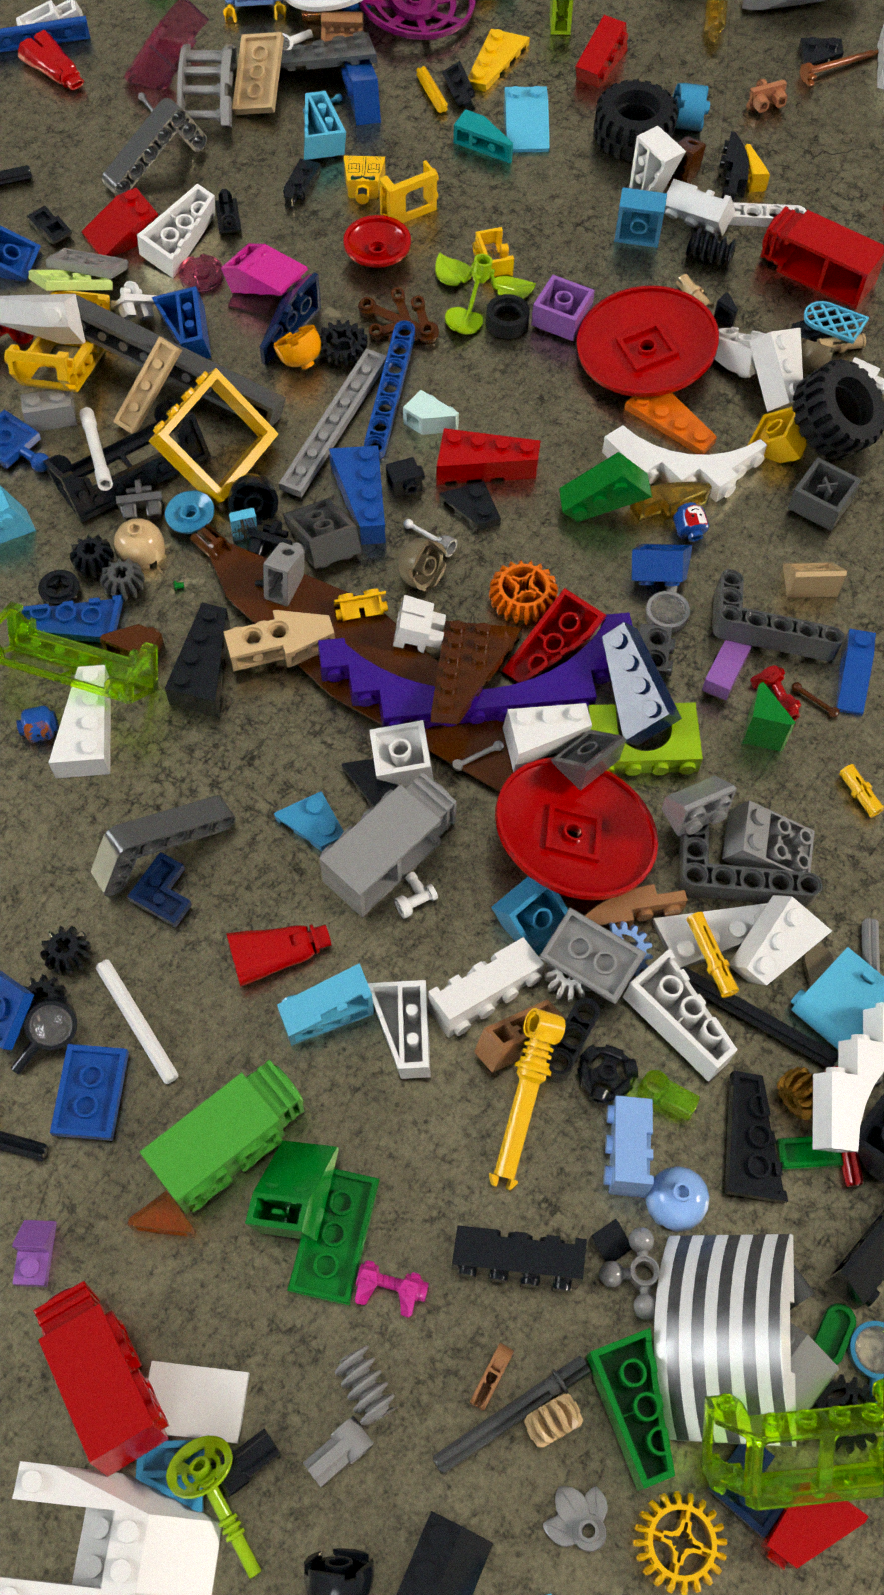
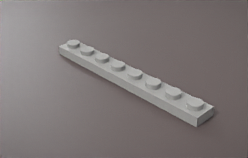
M365 349L280 480V490L302 498L328 457L329 448L335 446L381 374L386 355Z

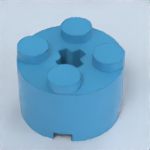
M678 83L673 92V98L678 107L675 129L702 131L704 115H708L710 109V101L706 100L709 91L708 86L691 83Z

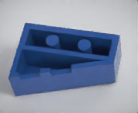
M370 59L361 60L359 65H352L344 61L345 67L341 68L342 80L350 97L356 126L381 123L378 78L370 63Z
M194 286L152 297L161 319L176 343L206 359L211 358L205 306L197 287Z

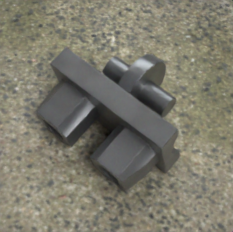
M140 479L135 480V487L126 488L127 495L116 496V503L125 521L138 518L137 509L146 508L148 519H158L162 516V506H165L162 492H152L151 485L142 486Z

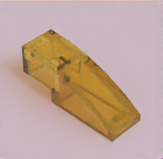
M673 482L650 486L652 498L631 504L630 509L639 522L660 513L667 520L674 517L677 509L683 504L694 502L696 505H703L707 503L712 486L710 483Z

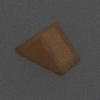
M167 1190L131 1216L128 1221V1226L133 1231L195 1238L196 1236L195 1229Z

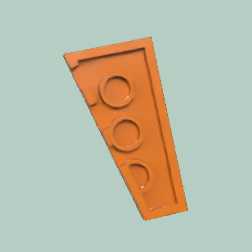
M673 393L654 397L632 396L625 403L626 411L695 454L704 455L716 443L717 436Z

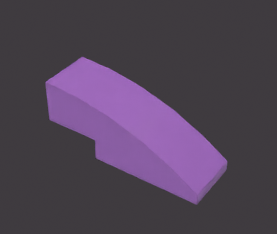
M725 640L704 681L702 691L727 700L752 645Z

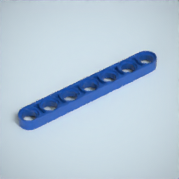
M407 320L399 321L394 327L364 441V446L379 444L382 447L379 450V459L383 458L386 454L415 340V326ZM406 329L411 333L407 336H402L399 334V331ZM397 348H403L406 350V352L404 354L398 355L394 353V350ZM391 367H399L401 371L399 373H391L389 369ZM386 386H394L396 390L388 393L384 388ZM389 405L391 410L382 412L379 410V407ZM378 424H383L387 427L381 432L374 429Z

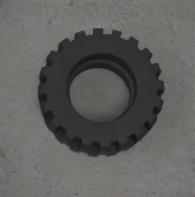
M633 79V81L629 82L624 80L620 84L615 83L610 88H607L597 100L593 129L594 137L600 148H604L605 153L614 155V158L618 160L625 159V162H631L634 158L638 135L659 126L672 139L674 138L678 107L673 96L666 89L663 90L658 84L653 85L650 81L646 80L641 82L639 79Z
M842 359L829 361L805 376L798 383L794 392L793 400L795 402L792 405V409L796 415L794 417L795 424H798L800 428L799 433L802 437L806 438V443L810 447L816 449L815 452L825 455L826 458L837 460L849 458L876 443L884 431L883 394L880 389L878 390L877 382L874 378L869 377V372L864 368L860 369L859 364Z

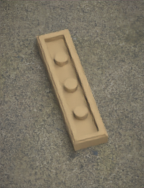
M159 336L113 420L114 423L131 434L139 430L182 349Z

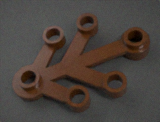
M396 287L391 291L392 301L396 303L399 314L376 305L375 300L370 297H364L360 300L358 309L363 318L370 319L376 315L392 322L384 326L377 323L370 325L368 331L370 338L373 340H379L382 336L390 334L388 338L390 344L396 323L402 320L410 321L415 326L414 341L420 340L423 344H432L438 338L439 328L434 322L428 321L425 312V301L422 296H414L411 299L412 310L417 312L419 323L411 320L404 301L405 292L400 287Z

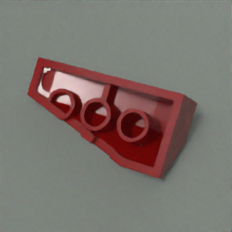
M564 588L503 668L502 672L518 683L535 678L588 640L606 618V614Z

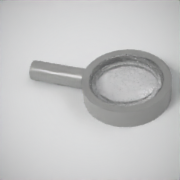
M667 586L666 591L658 592L648 600L645 610L648 624L671 627L672 633L685 627L690 615V607L686 599L676 593L677 586Z

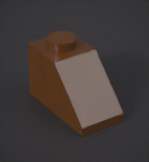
M140 624L102 634L100 637L104 653L148 671H151L165 649L162 634L154 627L147 628Z

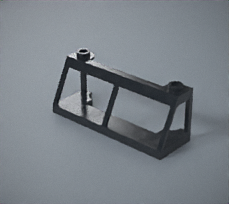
M172 397L159 403L154 411L155 423L102 449L106 465L121 459L127 469L111 476L113 486L107 491L100 490L97 484L92 485L87 475L95 471L91 455L73 464L64 455H54L43 461L53 484L81 522L117 505L116 496L127 495L126 488L135 487V480L137 479L141 480L142 486L151 485L152 487L180 473L160 452L135 465L130 463L126 455L150 444L149 439L155 434L153 432L154 427L161 420L165 422L169 418L166 413L176 403L178 405L181 403ZM190 410L171 433H174L177 444L196 463H199L211 457L196 416Z

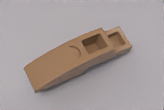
M655 884L635 888L622 896L608 899L588 912L585 917L607 930H610V922L615 923L617 928H619L621 921H625L629 929L633 925L634 919L646 921L657 915H678L684 911L688 900L685 890L657 894Z

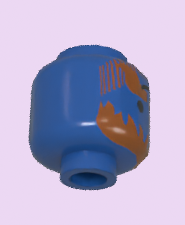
M45 705L23 710L21 712V720L16 721L19 735H25L30 743L50 740L54 738L55 731L59 730L55 711H50Z

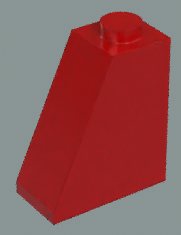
M810 1472L801 1473L782 1506L784 1510L760 1546L768 1551L766 1558L780 1569L784 1570L786 1566L798 1569L863 1525L869 1516Z

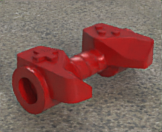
M776 665L769 666L761 673L753 676L750 682L754 689H757L758 685L764 682L767 687H772L777 700L794 721L800 717V701L796 700L791 694L787 695L781 683L785 679L783 668H779Z

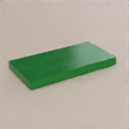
M334 1168L317 1241L300 1239L287 1289L289 1293L350 1307L379 1187V1178Z

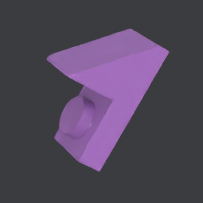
M23 1221L12 1245L18 1251L13 1285L25 1287L48 1286L56 1221Z

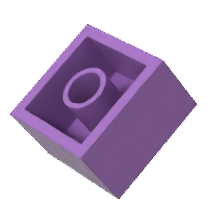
M552 275L533 304L531 325L574 341L584 317L592 309L595 290Z

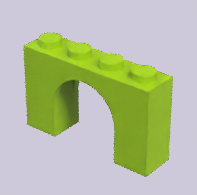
M696 702L675 703L682 719L666 728L668 741L665 745L656 750L642 751L632 748L625 743L619 761L606 771L629 776H636L641 773L664 775L680 772L687 775L699 772L703 756ZM615 704L588 705V712L592 722L591 730L620 735Z

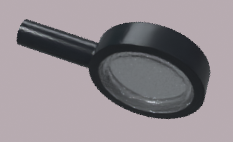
M50 997L41 999L31 1006L27 1012L24 1025L26 1036L30 1042L11 1066L13 1072L21 1074L40 1048L56 1050L66 1046L74 1038L78 1019L74 1008L67 1001Z

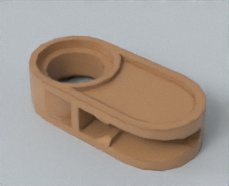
M501 1342L499 1343L469 1402L470 1404L482 1411L485 1410L514 1353L513 1349Z

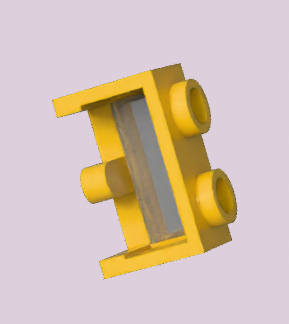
M502 227L477 231L475 242L472 243L474 256L486 254L492 258L491 269L495 270L494 277L502 275L513 276L514 257L513 255L509 256L508 244H502Z

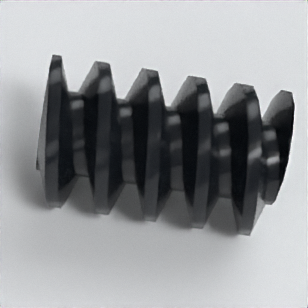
M699 228L690 237L686 256H689L692 251L693 258L696 259L701 254L702 261H706L710 256V263L714 264L718 259L720 267L727 261V269H729L736 249V239L727 244V236H724L720 242L718 241L717 233L710 239V231L701 236V228Z

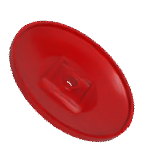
M664 286L633 287L606 297L587 313L577 335L578 357L586 373L606 389L634 397L661 396L689 386L709 369L715 359L719 344L718 326L711 311L694 296L681 290ZM645 346H648L649 348H652V349H651V350H643L642 348L645 347Z
M554 757L527 763L512 773L502 786L495 806L496 828L508 855L530 878L554 892L583 900H605L622 896L644 881L657 857L658 834L654 819L646 804L626 782L612 772L605 771L580 791L553 764L552 759ZM567 831H574L579 838L571 837Z

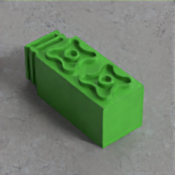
M267 1060L263 1066L258 1067L254 1073L249 1074L247 1077L241 1072L142 1149L140 1154L185 1214L189 1211L196 1212L215 1194L227 1188L232 1183L234 1175L241 1170L243 1172L249 1170L260 1158L281 1144V1138L285 1135L283 1128L304 1112V1100L288 1076L277 1065Z

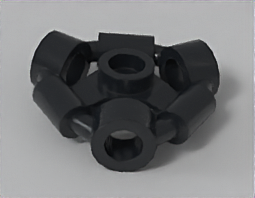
M594 1044L589 1046L579 1056L581 1061L580 1067L577 1068L581 1088L586 1089L589 1095L588 1099L596 1104L607 1105L608 1102L615 1099V1096H625L633 1089V1082L638 1078L636 1060L626 1056L623 1053L624 1050L608 1044L605 1047H596ZM600 1054L604 1057V1061L596 1068L588 1067ZM622 1061L626 1079L619 1077L616 1065L618 1062ZM595 1082L604 1083L611 1087V1093L604 1088L593 1086Z

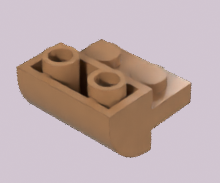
M322 12L321 40L326 42L336 36L349 37L353 36L352 34L355 32L363 31V12Z

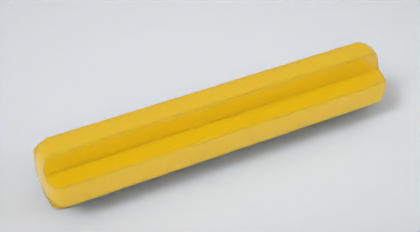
M425 66L418 67L416 69V76L437 112H446L448 110V103Z

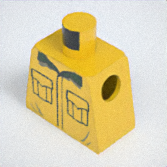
M344 156V173L349 198H356L359 204H366L369 199L379 198V178L386 176L385 157Z

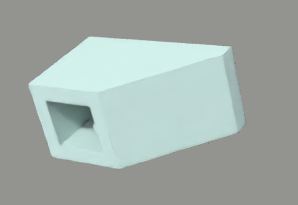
M420 390L403 407V424L421 435L443 433L444 428L458 430L459 413L451 406H447L437 400L433 395Z

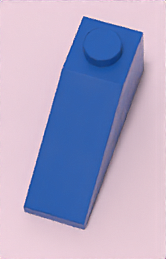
M849 629L841 648L836 708L840 712L861 716L864 713L874 659L876 633Z

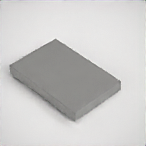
M64 248L46 259V267L112 279L128 269L129 260Z
M569 908L539 958L616 1005L646 953L574 909Z

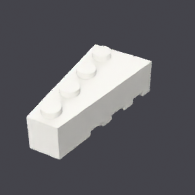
M197 183L137 235L139 255L174 279L215 216V195Z
M105 665L77 668L49 759V765L55 778L110 774L111 681Z
M524 937L496 952L491 957L492 962L489 964L486 961H481L472 966L466 977L462 978L458 974L449 979V984L440 991L438 987H435L428 991V1011L448 1038L454 1034L457 1036L462 1035L472 1026L470 1023L479 1017L481 1019L487 1018L495 1011V1006L502 1001L505 1003L512 1001L519 994L518 991L526 985L532 987L541 980L544 963Z

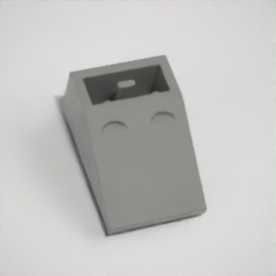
M749 800L728 811L722 860L735 866L811 873L815 831Z

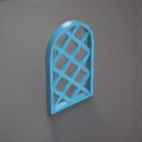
M816 301L809 304L803 316L805 323L814 330L854 344L869 320V317L826 301ZM821 306L822 309L815 311L814 307ZM835 310L837 315L829 316L828 312ZM824 313L826 317L818 318L817 314ZM813 315L815 320H809L807 316ZM850 316L852 321L845 322L843 317ZM839 318L841 323L834 324L832 320ZM828 321L830 325L823 326L821 322ZM854 324L856 329L849 330L847 325ZM843 326L845 331L838 332L836 328Z

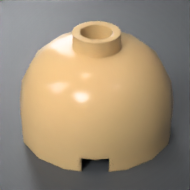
M135 518L125 521L119 526L114 535V551L117 558H120L123 562L130 558L133 563H138L141 570L150 568V564L155 561L158 563L162 560L165 554V541L155 524L149 520Z

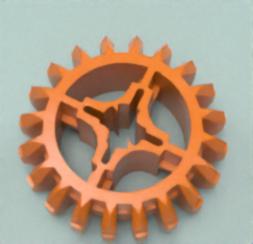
M520 560L518 564L510 561L508 567L502 565L500 572L495 571L490 582L489 598L492 608H497L496 612L498 615L504 614L506 621L511 618L514 619L515 625L519 620L523 621L525 625L529 623V620L537 623L539 617H543L558 597L555 576H550L549 569L542 570L541 563L534 566L532 560L528 564H524Z

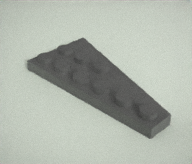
M358 31L353 33V36H336L330 41L317 40L312 45H295L290 50H282L280 68L283 67L288 69V71H296V67L306 65V69L338 67L344 61L352 65H359L360 61L364 59H370V63H378L369 33Z

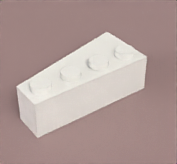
M669 948L630 982L623 998L709 1082L729 1063L737 1048L717 1018L712 1017L705 1006V1000L701 994L696 993L689 982V976L684 969H680L674 960L675 955Z

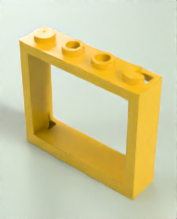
M217 368L209 373L204 371L195 380L197 383L194 389L190 387L181 396L183 402L180 405L176 403L166 413L169 418L165 422L161 420L154 427L153 432L155 434L149 439V442L198 491L207 494L211 498L214 505L227 498L233 482L246 475L278 435L276 430ZM209 387L258 436L218 485L169 436L171 431Z

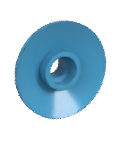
M195 490L185 491L176 495L170 500L165 510V519L169 527L183 534L195 533L202 527L205 528L214 516V504L207 494Z

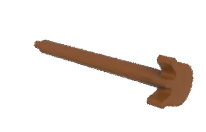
M878 50L865 51L816 66L810 62L802 64L799 70L800 77L808 87L814 86L813 79L817 78L816 73L872 58L878 54Z

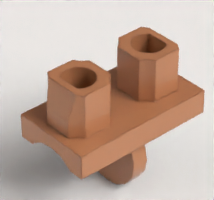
M759 79L756 87L750 88V99L746 105L748 110L756 109L761 113L765 112L771 104H775L777 108L784 107L788 98L785 92L786 81L780 80L767 83L765 79Z

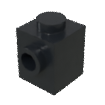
M414 457L386 464V481L394 499L422 491V480H425L422 466L417 465Z

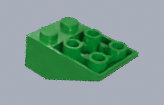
M282 1140L253 1191L245 1224L263 1234L317 1241L339 1148L336 1146Z

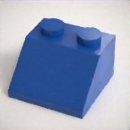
M641 544L632 549V581H639V585H654V581L664 582L665 586H679L680 582L687 579L692 545Z

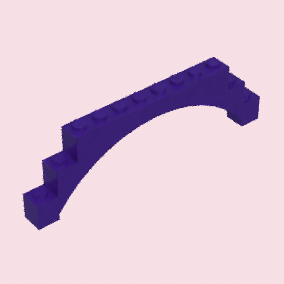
M630 613L606 614V618L603 620L599 631L589 643L572 658L555 669L517 684L482 689L481 694L473 699L471 708L459 724H480L484 721L493 720L504 722L508 709L586 703L588 708V705H595L597 694L594 683L605 684L611 682L602 636L623 622L633 626ZM345 638L318 640V656L322 682H339L348 679L352 706L368 707L373 704H379L382 727L421 720L424 722L425 729L432 726L444 725L452 727L457 725L431 722L435 686L399 677L376 666L346 645Z

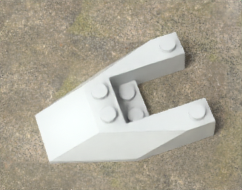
M20 1461L12 1499L86 1507L72 1583L0 1576V1595H212L222 1528L218 1526L219 1520L203 1512L191 1509L129 1474L114 1473L107 1477L98 1470Z

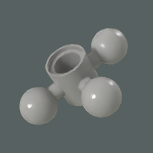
M638 1227L629 1235V1245L633 1251L637 1252V1258L633 1260L631 1267L623 1268L616 1261H607L601 1266L599 1277L601 1282L607 1287H617L623 1280L629 1279L632 1286L640 1290V1295L634 1301L636 1315L643 1320H651L655 1318L656 1297L651 1294V1288L655 1285L660 1270L658 1263L648 1256V1252L654 1245L652 1233L646 1228ZM638 1266H647L652 1271L653 1277L648 1281L640 1280L636 1276L635 1269Z

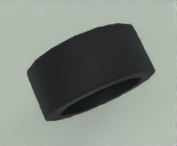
M512 294L496 296L487 305L486 326L488 331L502 339H513L521 336L526 332L529 325L530 308L527 302L519 296ZM507 311L516 313L521 318L516 321L507 322L499 320L495 315Z

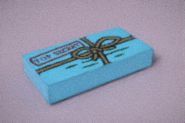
M254 508L229 514L231 534L234 542L248 539L247 532L249 527L257 530Z

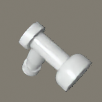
M411 872L405 877L415 895L409 898L403 895L394 898L397 911L403 919L412 915V908L428 900L435 901L438 899L433 885L429 884L424 887L415 872Z

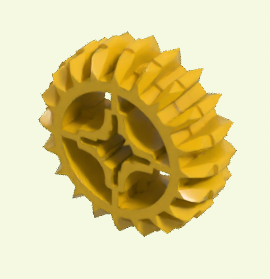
M679 1491L673 1492L672 1503H670L666 1493L660 1494L662 1507H659L654 1500H650L648 1506L653 1514L650 1515L646 1511L639 1513L641 1519L647 1522L646 1526L641 1524H635L634 1526L635 1531L644 1533L643 1539L633 1540L634 1546H644L645 1552L636 1555V1560L640 1562L648 1559L649 1564L644 1567L643 1573L644 1575H650L654 1571L657 1572L653 1580L655 1586H660L664 1579H667L666 1592L673 1593L677 1582L680 1594L687 1595L688 1583L690 1582L693 1591L699 1593L701 1592L700 1578L707 1586L713 1584V1581L707 1572L710 1570L717 1575H720L722 1572L721 1568L714 1563V1560H726V1554L717 1552V1545H727V1539L716 1538L715 1532L722 1531L724 1526L722 1523L712 1526L710 1521L716 1517V1511L710 1510L704 1514L703 1511L707 1502L703 1499L699 1500L694 1507V1495L692 1493L686 1494L684 1503H682ZM674 1510L681 1511L680 1518L671 1531L655 1528L665 1514ZM691 1516L701 1525L705 1534L706 1545L693 1537L691 1532L692 1522H690ZM683 1533L685 1535L683 1539H687V1544L695 1546V1548H680L679 1552L675 1550L677 1545H673L672 1540L666 1539L664 1536H680ZM653 1539L661 1542L668 1549V1562L670 1563L668 1570L660 1563L656 1556ZM693 1553L704 1556L703 1561L694 1571L679 1575L680 1566H683L684 1560L689 1554Z

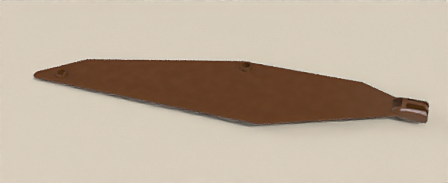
M209 523L205 526L206 528L202 527L198 530V535L196 533L191 535L190 540L211 559L227 599L254 624L263 620H273V610L329 615L335 639L345 638V644L361 657L399 677L426 685H436L439 662L426 650H424V653H421L416 645L405 643L403 648L394 647L396 623L385 613L384 615L365 617L364 608L359 609L360 619L345 622L342 619L337 620L335 610L340 608L333 606L334 600L338 599L339 595L349 592L304 574L288 607L264 599V589L255 586V580H262L264 578L263 564L267 558L229 543ZM318 655L297 664L331 697L382 725L379 704H373L368 707L352 706L348 679L336 683H331V681L322 682ZM493 720L484 721L480 724L463 723L452 727L442 725L425 729L429 752L450 764L456 759H466L493 746L495 741H502L504 747L501 751L495 750L464 765L462 771L499 792L513 773L503 732L504 722Z

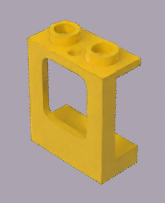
M425 160L423 161V173L396 184H393L387 175L379 178L380 215L389 216L405 223L437 210V182L439 177L436 169L432 168ZM423 187V198L428 204L406 212V195L413 190Z

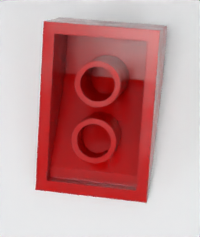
M136 187L117 195L81 232L97 254L115 257L137 247V235L159 216Z

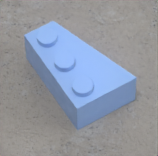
M615 1096L612 1105L607 1106L606 1123L611 1124V1135H606L605 1154H610V1166L605 1165L603 1182L604 1185H609V1195L646 1198L654 1185V1176L650 1175V1161H653V1149H651L653 1100Z

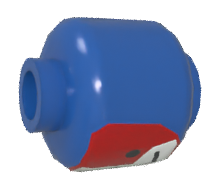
M694 502L681 505L674 514L673 521L677 534L681 539L696 542L702 539L703 534L709 529V522L704 508L696 505Z

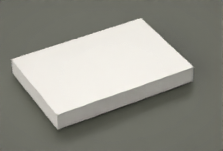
M151 1361L148 1380L168 1420L169 1426L165 1428L168 1436L196 1439L202 1436L213 1435L223 1438L227 1443L239 1444L250 1376L249 1372Z

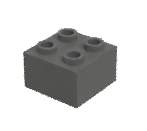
M817 457L794 489L788 509L832 531L855 498L862 479Z

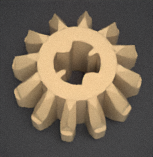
M563 1394L528 1414L524 1422L531 1440L533 1439L537 1447L544 1448L580 1427L583 1418L578 1404L574 1402L571 1395Z

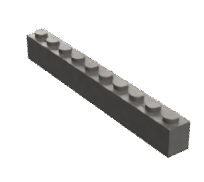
M76 295L85 340L143 367L160 335ZM166 339L182 349L166 380L187 390L190 387L194 389L197 385L195 380L204 371L209 373L217 368L271 426L281 418L286 397ZM211 387L202 395L203 398L235 413Z

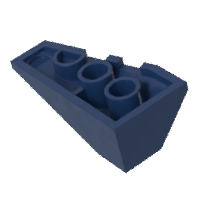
M316 272L299 279L283 295L259 346L262 364L266 365L276 355L273 347L274 342L289 332L292 334L299 332L298 328L305 326L321 310L319 274Z

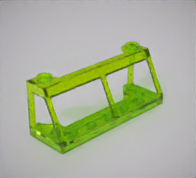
M11 601L0 612V624L7 617L9 646L2 648L0 645V665L127 704H131L154 693L158 687L157 645L144 642L140 651L132 649L128 657L37 630L36 619L30 618L28 620L22 614V604ZM16 650L74 669L59 674L7 658L5 653ZM105 665L109 678L104 682V687L70 677L76 674L78 667ZM134 687L144 690L134 695Z

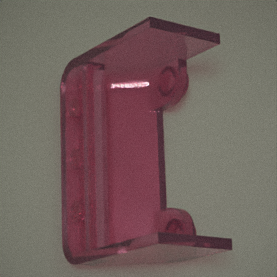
M177 0L150 33L122 78L132 85L160 91L162 88L166 90L173 81L171 78L178 71L175 65L179 60L181 47L183 44H191L192 49L197 42L194 39L209 19L189 0Z

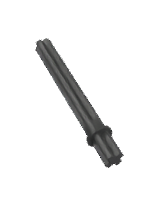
M578 1356L558 1371L555 1369L551 1370L552 1375L433 1456V1461L439 1472L445 1474L525 1419L534 1410L548 1403L562 1392L567 1394L568 1388L591 1373L585 1360Z

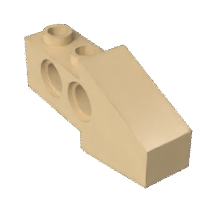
M273 610V620H263L256 624L234 627L223 631L233 672L285 659L288 668L318 655V640L335 639L329 615Z

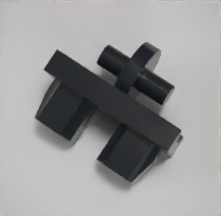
M275 520L272 526L264 524L263 531L249 527L247 532L250 538L248 551L263 556L266 547L273 549V552L279 543L283 542L292 545L291 540L285 539L288 537L289 532L282 530V522Z

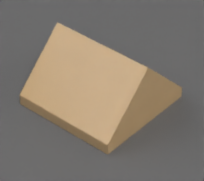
M833 562L783 563L787 598L838 597L847 577V570Z

